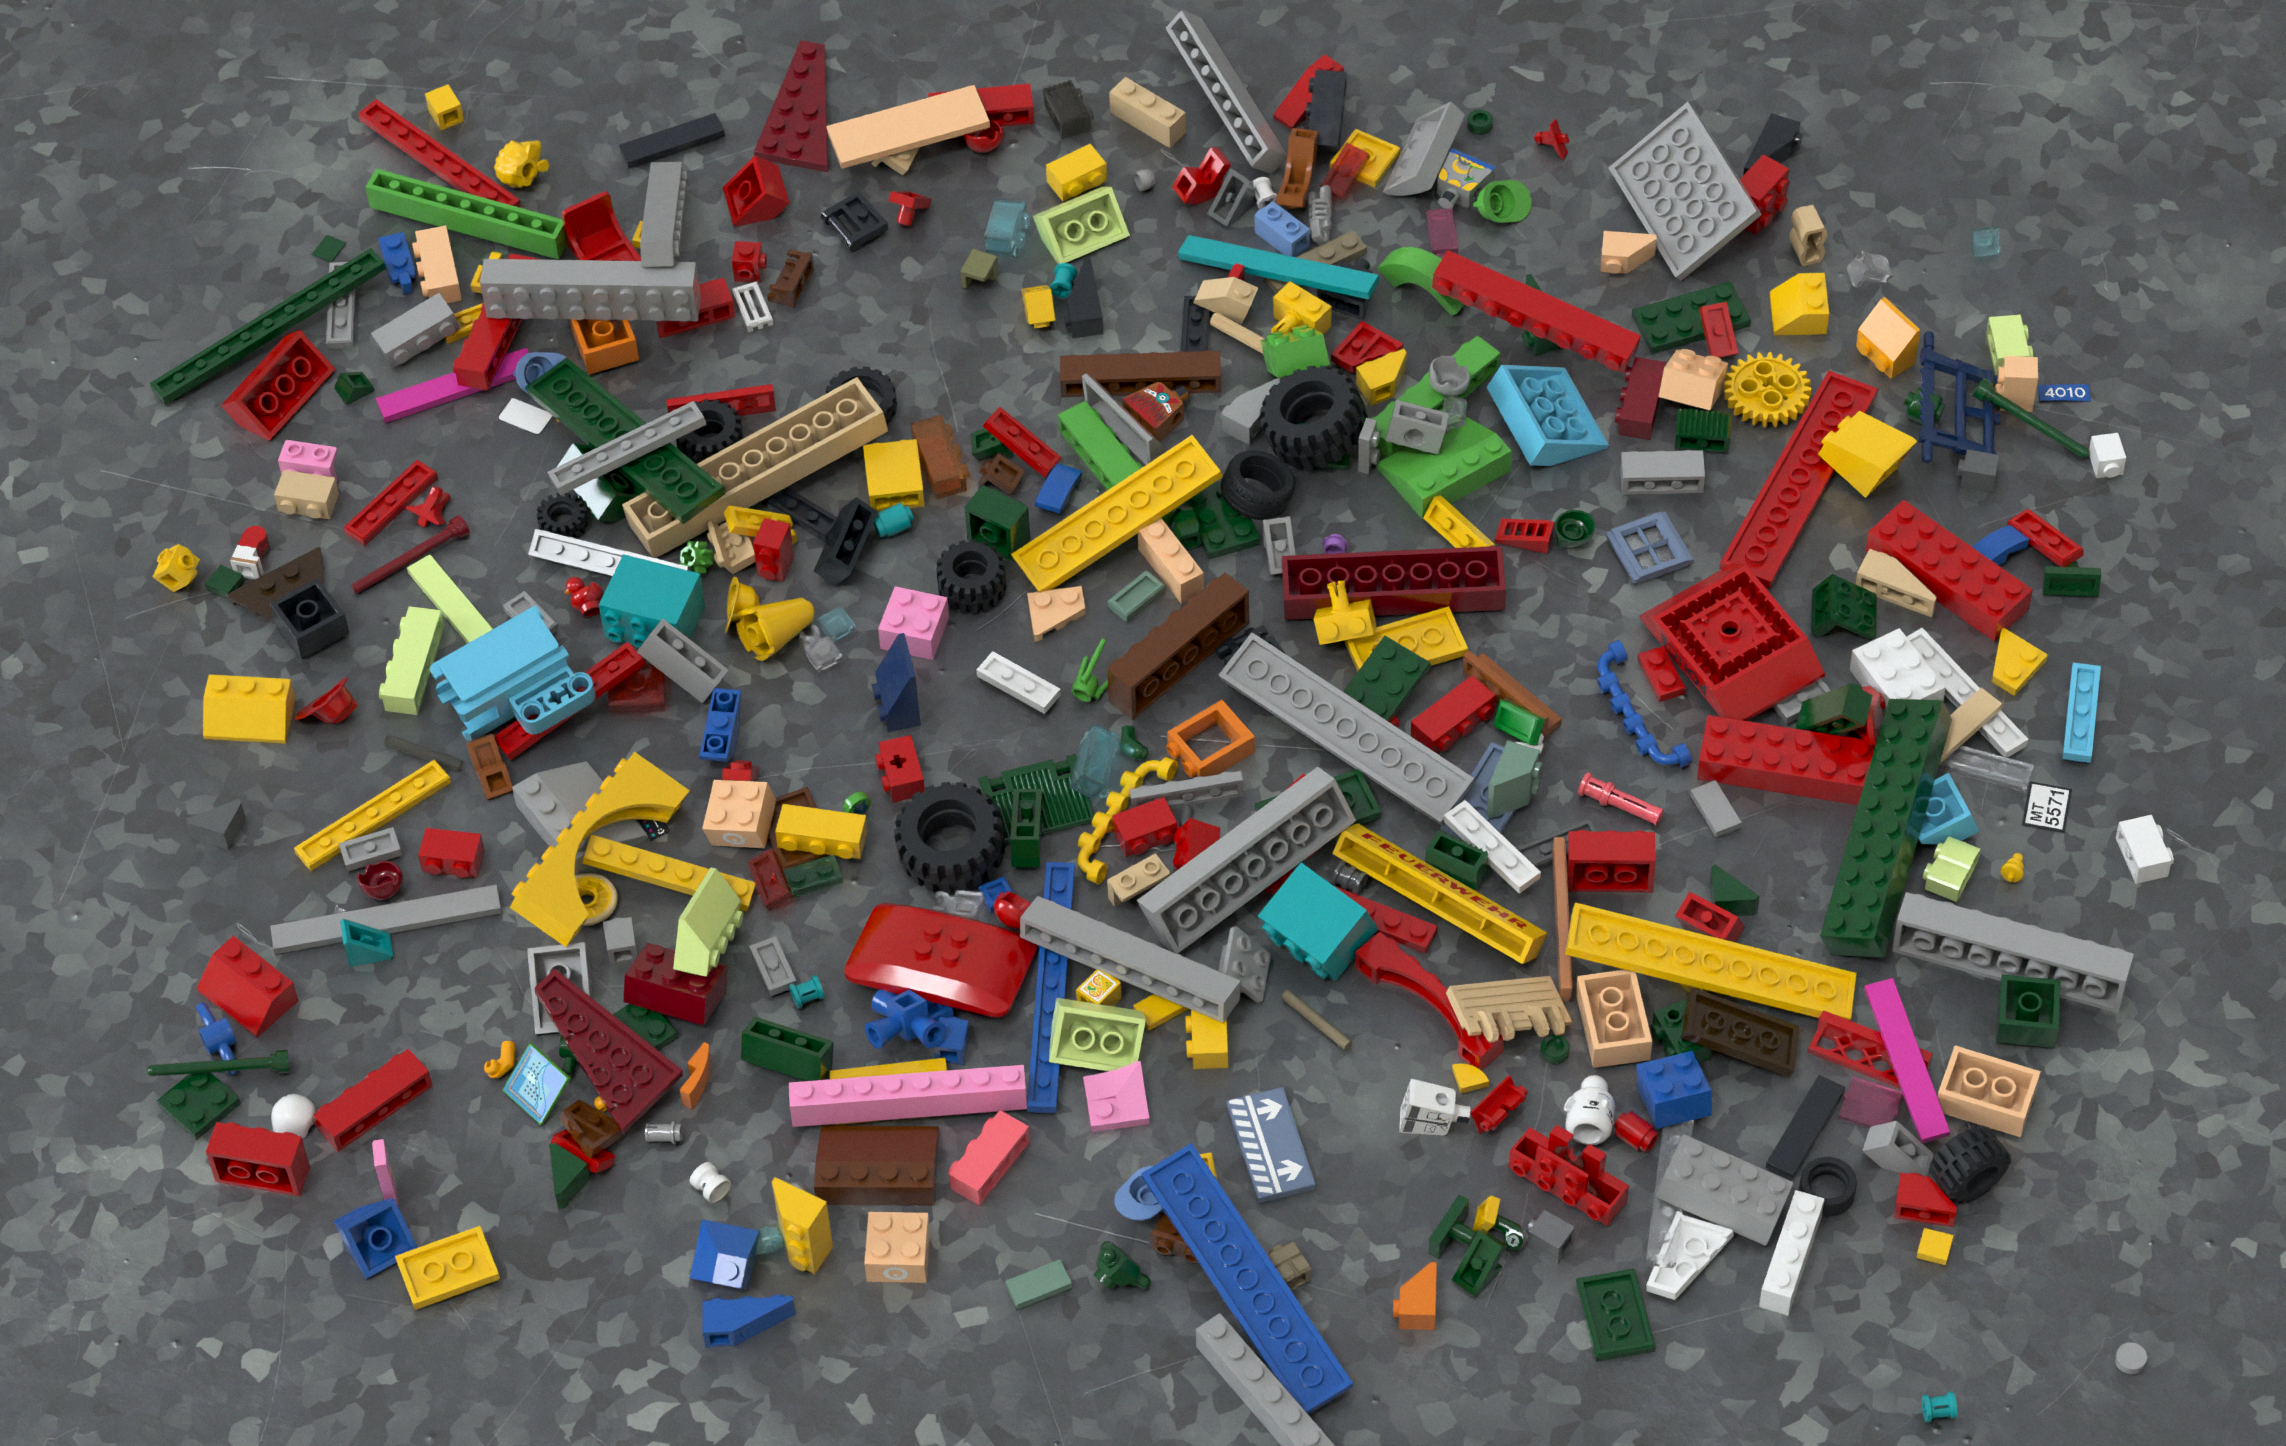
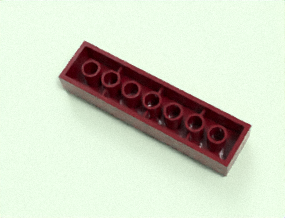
M1502 546L1282 556L1285 620L1313 619L1317 609L1332 607L1327 585L1336 582L1337 587L1338 581L1345 582L1349 603L1371 599L1374 616L1424 614L1445 607H1449L1451 612L1505 610L1506 585Z

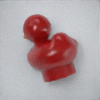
M569 578L566 582L564 594L572 595L570 599L572 607L577 611H581L582 616L585 618L598 615L600 613L599 603L604 595L601 586L596 582H591L589 586L585 587L581 578Z

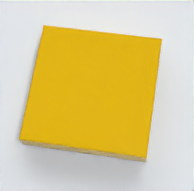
M1355 129L1331 160L1330 169L1375 188L1400 155L1401 148Z

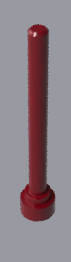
M460 515L449 520L450 524L446 525L447 529L351 585L352 590L358 594L449 539H462L470 534V530L465 520Z

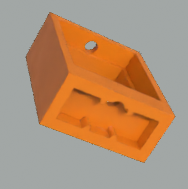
M1223 700L1167 732V751L1173 759L1177 758L1180 761L1185 773L1190 778L1218 775L1255 753V736ZM1216 724L1232 743L1201 761L1185 742Z

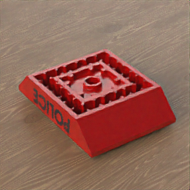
M1732 563L1639 615L1641 621L1659 643L1664 646L1668 654L1720 717L1747 721L1825 677V672L1809 639L1747 565ZM1727 628L1737 629V632L1731 635L1723 633Z

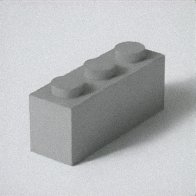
M438 293L371 334L379 350L393 369L423 350H427L443 338L452 335L460 329V325L441 294Z
M1661 450L1657 452H1621L1620 475L1622 495L1704 493L1705 469L1703 451Z
M664 619L660 621L637 651L638 654L701 703L706 700L713 691V688L717 686L728 672L725 666Z

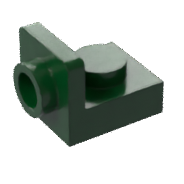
M985 428L971 433L972 455L977 460L1000 451L1007 458L1013 457V451Z

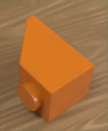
M1430 1262L1400 1287V1299H1393V1317L1399 1318V1329L1435 1330L1437 1262Z

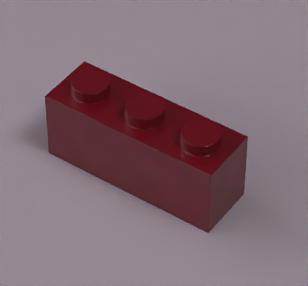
M1634 357L1632 367H1627L1625 382L1628 383V386L1622 387L1620 403H1623V407H1617L1615 423L1619 424L1618 435L1651 440L1661 398L1658 396L1666 362Z

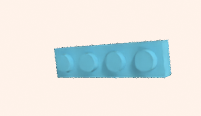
M2074 662L2072 664L2062 759L2091 763L2101 666Z

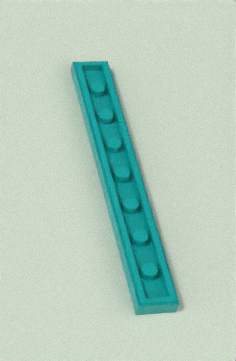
M1192 235L1187 236L1178 251L1180 260L1231 270L1233 265L1238 263L1244 265V273L1284 282L1291 281L1298 285L1364 299H1370L1380 282L1379 275Z

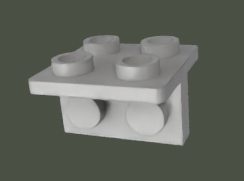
M1235 926L1230 928L1228 944L1223 945L1218 971L1240 980V993L1244 992L1256 1003L1262 1002L1271 954Z

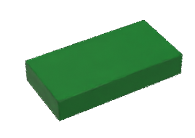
M1500 700L1493 726L1530 745H1538L1545 719L1509 700Z

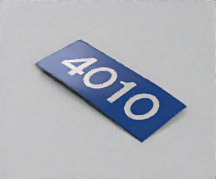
M2089 384L2038 385L2040 401H2091Z

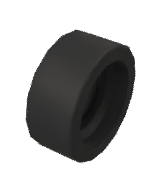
M1829 1156L1816 1158L1809 1162L1802 1170L1799 1191L1820 1197L1812 1191L1810 1187L1811 1180L1819 1175L1835 1176L1845 1184V1193L1836 1198L1821 1197L1824 1198L1822 1215L1834 1216L1847 1211L1854 1202L1857 1187L1855 1172L1849 1164L1841 1159Z

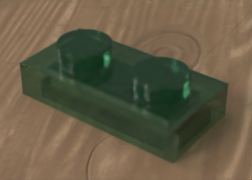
M834 855L780 871V876L789 899L843 883V876Z

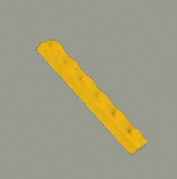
M592 834L582 862L589 866L692 896L709 871L708 868ZM719 872L741 899L740 910L747 912L756 883Z

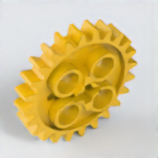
M1758 352L1756 359L1751 355H1747L1746 362L1738 359L1737 366L1731 365L1730 373H1726L1724 381V400H1728V408H1734L1735 416L1743 414V422L1751 418L1752 425L1762 421L1763 427L1766 428L1768 422H1772L1773 426L1777 427L1778 421L1781 420L1787 425L1788 417L1797 420V414H1803L1805 406L1809 405L1811 380L1806 379L1807 371H1800V363L1792 366V358L1783 361L1782 354H1779L1777 358H1773L1771 352L1768 353L1767 357H1763Z

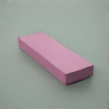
M384 1139L374 1140L372 1143L374 1165L384 1200L394 1198L399 1208L396 1182Z

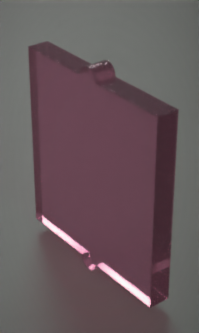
M1853 1077L1848 1092L1843 1095L1844 1103L1838 1118L1867 1128L1893 1122L1894 1117L1898 1116L1899 1111L1897 1108L1903 1093Z

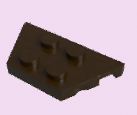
M320 547L226 594L229 603L232 605L236 603L247 608L249 613L264 617L266 621L276 625L270 603L317 578L323 584V556Z

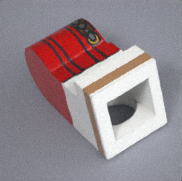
M251 526L243 532L230 560L232 569L243 574L244 578L255 580L264 573L261 560L270 551V544L263 527Z

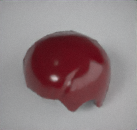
M380 861L373 865L367 864L363 875L357 873V880L362 892L369 898L386 900L395 895L403 883V874L400 867L392 861Z

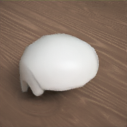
M288 1094L283 1096L274 1105L272 1110L273 1132H292L302 1138L306 1137L309 1128L315 1125L313 1116L316 1113L315 1105L302 1095Z

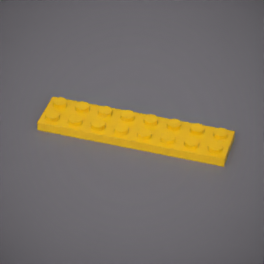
M1191 435L1012 553L1011 556L1037 592L1053 590L1139 533V530L1154 523L1222 478L1223 475L1202 446Z

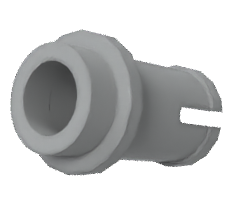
M672 1121L671 1124L647 1123L645 1140L646 1142H672V1144H677V1141L683 1140V1125L677 1124L676 1121Z

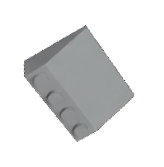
M585 761L535 773L513 786L512 789L516 807L547 845L556 847L558 844L556 839L565 827L569 830L573 826L570 824L579 810L586 811L587 807L585 805L594 792L598 795L601 793L602 790L599 788L603 781L588 762ZM635 819L611 823L592 833V835L633 847L648 839V835ZM591 835L578 847L575 858V875L591 873L597 869L582 863Z

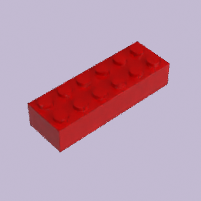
M1904 499L1868 531L1867 553L1869 549L1896 558L1937 597L1936 601L1994 642L2000 637L2003 628L2008 630L2030 608L2032 588Z
M1707 715L1699 757L1697 780L1708 782L1716 780L1717 783L1858 805L1875 745L1870 746L1863 739Z

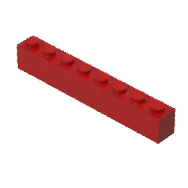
M1449 250L1446 251L1433 274L1432 289H1435L1438 293L1453 297L1466 306L1480 309L1491 317L1505 320L1514 327H1520L1532 332L1536 337L1550 340L1563 349L1577 352L1586 359L1604 364L1611 370H1617L1625 374L1627 367H1629L1638 350L1641 335Z

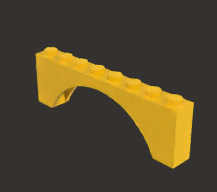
M636 752L628 760L622 758L614 769L616 775L614 777L607 776L599 788L602 790L599 795L595 792L592 794L585 805L587 807L586 811L579 810L570 823L573 825L569 830L565 827L556 839V842H558L557 846L550 845L541 858L543 860L542 864L535 863L526 876L529 878L527 882L524 883L521 880L511 894L515 897L510 906L512 910L565 947L578 934L589 916L579 896L575 881V858L579 845L598 829L623 820L648 819L668 823L681 807L690 791Z

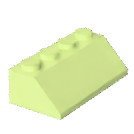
M711 867L679 918L673 966L675 970L707 977L712 967H717L720 954L725 953L728 940H733L736 928L741 927L743 920V911H740L741 899L716 868Z

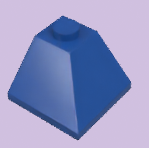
M394 1198L361 1206L333 1221L347 1250L366 1279L397 1263L395 1256L418 1248Z
M702 1219L690 1278L748 1290L761 1231Z

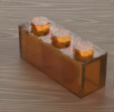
M942 415L911 423L912 440L917 439L919 458L936 500L967 491L966 480L970 479L966 463L961 464L960 459H962L959 445L952 442L954 436L950 424L945 425Z

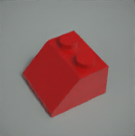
M754 156L722 187L733 225L737 227L774 219L790 203L779 166L758 156Z

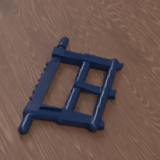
M1932 331L1925 332L1923 348L1920 352V364L1924 366V368L1920 369L1923 375L1920 377L1922 381L1920 387L1923 390L1920 392V395L1923 399L1919 401L1922 405L1919 409L1922 415L1919 418L1923 423V427L1919 431L1918 439L1919 443H1923L1922 461L1924 463L1932 461L1933 446L1953 450V453L1965 456L1967 449L1998 455L1993 448L1994 424H2000V414L1994 413V403L1983 400V409L1966 406V379L1980 383L1985 378L1992 382L1994 387L1998 382V376H1995L1991 369L1984 370L1959 359L1954 360L1933 351L1934 333ZM1935 370L1956 376L1955 435L1934 428V404L1931 402L1929 394L1934 395ZM1966 416L1983 420V445L1966 439Z

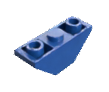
M713 688L699 755L700 759L728 762L735 755L740 729L741 690Z

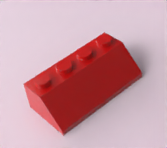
M299 330L286 335L220 406L239 426L266 440H271L330 376L335 368L305 334Z

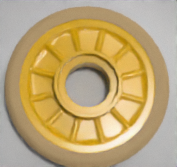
M595 873L575 875L580 898L584 895L594 897L591 903L584 904L589 916L583 926L595 925L607 919L615 910L618 901L617 890L608 878Z

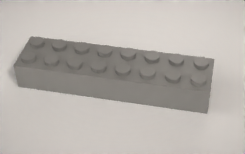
M484 259L480 280L487 318L685 322L698 321L701 294L696 262H674V266L642 267L641 261Z
M1317 767L1137 901L1159 942L1173 953L1178 954L1353 824L1356 819L1336 780Z
M1907 892L1897 918L1892 952L2001 981L2002 974L2061 980V998L2116 1013L2120 1011L2134 956L2133 953L2126 952L2121 948L2107 947L2091 940H2081L2070 937L2065 933L2044 930L2036 925L2018 923L2006 917H1996L1985 914L1980 910H1970L1955 906L1950 902H1941L1921 894Z

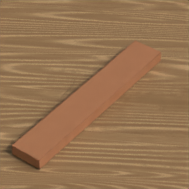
M1554 837L1552 864L1558 993L1562 1002H1569L1573 987L1571 956L1565 955L1570 928L1566 842L1564 837Z

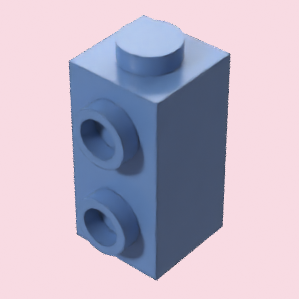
M1274 201L1265 208L1259 209L1256 215H1254L1255 233L1282 254L1297 257L1310 247V229Z

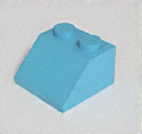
M1947 773L1935 779L1919 834L1921 844H1939L1940 842L1944 844L1948 836L1962 841L1980 832L1950 774Z

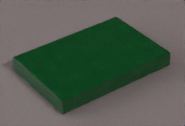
M1635 1268L1576 1278V1287L1596 1362L1655 1352L1656 1346Z

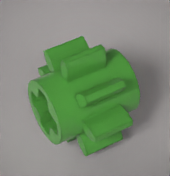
M688 541V547L681 550L680 564L688 566L692 572L705 574L706 568L713 565V550L706 548L707 542Z

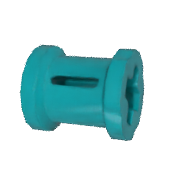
M1059 263L1054 268L1055 279L1050 284V289L1053 295L1059 298H1068L1073 289L1072 283L1076 279L1078 271L1071 264Z
M817 975L811 976V980L801 984L788 985L797 1009L802 1008L804 1003L814 999H825L824 991Z
M1953 1391L1947 1392V1395L1929 1397L1927 1394L1922 1395L1921 1405L1925 1422H1931L1933 1418L1941 1417L1957 1419V1402ZM1945 1405V1407L1942 1408H1934L1935 1406Z

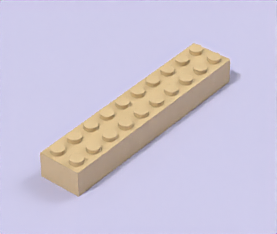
M856 377L698 463L699 467L724 487L726 494L685 524L678 521L645 492L622 504L628 524L651 557L657 558L709 530L707 522L711 519L717 524L725 521L724 511L728 505L749 508L888 432L884 413Z

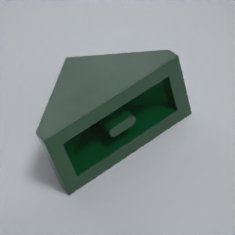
M1714 864L1711 867L1709 883L1712 903L1735 916L1755 915L1758 912L1760 896Z
M551 1143L549 1147L555 1197L558 1209H563L591 1178L586 1162L558 1144Z

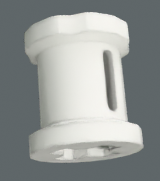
M1267 177L1253 180V196L1257 199L1258 209L1265 208L1273 201L1277 204V194L1273 193L1271 189L1272 183Z

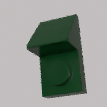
M1485 1229L1478 1230L1452 1281L1473 1296H1478L1501 1271L1503 1266L1498 1261L1507 1245Z

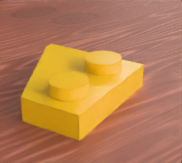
M2003 628L2000 634L1992 683L2015 696L2046 663L2048 654Z

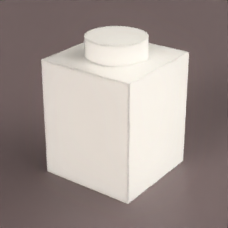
M2119 434L2091 436L2089 457L2096 478H2111L2123 475L2126 456Z

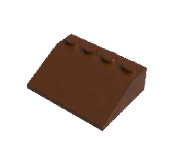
M821 1126L815 1163V1196L826 1201L827 1205L935 1206L939 1126Z

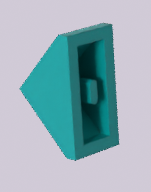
M347 919L340 921L344 948L350 967L390 960L393 957L390 933Z

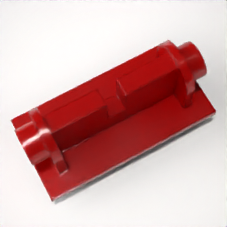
M1510 1075L1470 1111L1479 1134L1483 1131L1495 1130L1497 1125L1508 1116L1506 1109L1513 1111L1526 1100L1527 1090L1521 1085L1515 1087Z

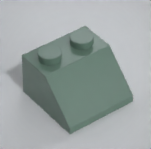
M1507 741L1489 783L1487 817L1495 818L1529 804L1532 795L1538 794L1542 782L1539 776L1543 767V763L1539 762L1540 750Z

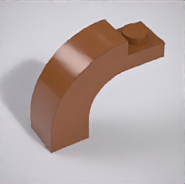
M1292 129L1288 142L1286 169L1282 185L1277 194V204L1289 209L1306 208L1308 193L1311 191L1319 131Z

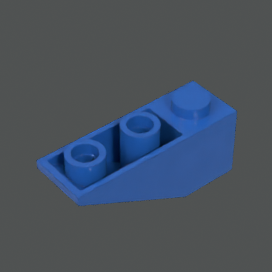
M778 1294L765 1298L746 1296L741 1299L726 1300L724 1298H714L711 1301H702L705 1348L736 1346L794 1316L793 1296Z

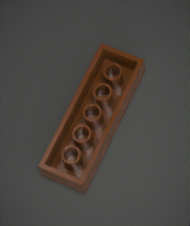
M1226 572L1220 577L1212 579L1203 591L1198 595H1193L1187 604L1178 611L1172 612L1164 623L1159 627H1154L1147 637L1139 643L1133 644L1125 655L1120 659H1115L1107 669L1109 702L1131 720H1134L1215 652V648L1222 645L1224 640L1233 638L1249 624V590Z

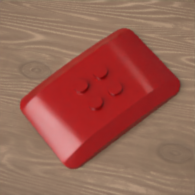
M881 903L872 910L845 965L844 975L848 981L897 994L910 989L926 1001L991 1017H1001L1008 1014L1037 953V944L1021 938L1018 932L983 921L927 908Z

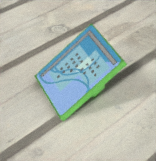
M529 1043L504 1086L503 1091L540 1125H544L569 1082L570 1077L533 1043Z

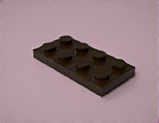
M1693 987L1687 994L1682 1039L1787 1077L1792 1075L1795 1069L1799 1026Z

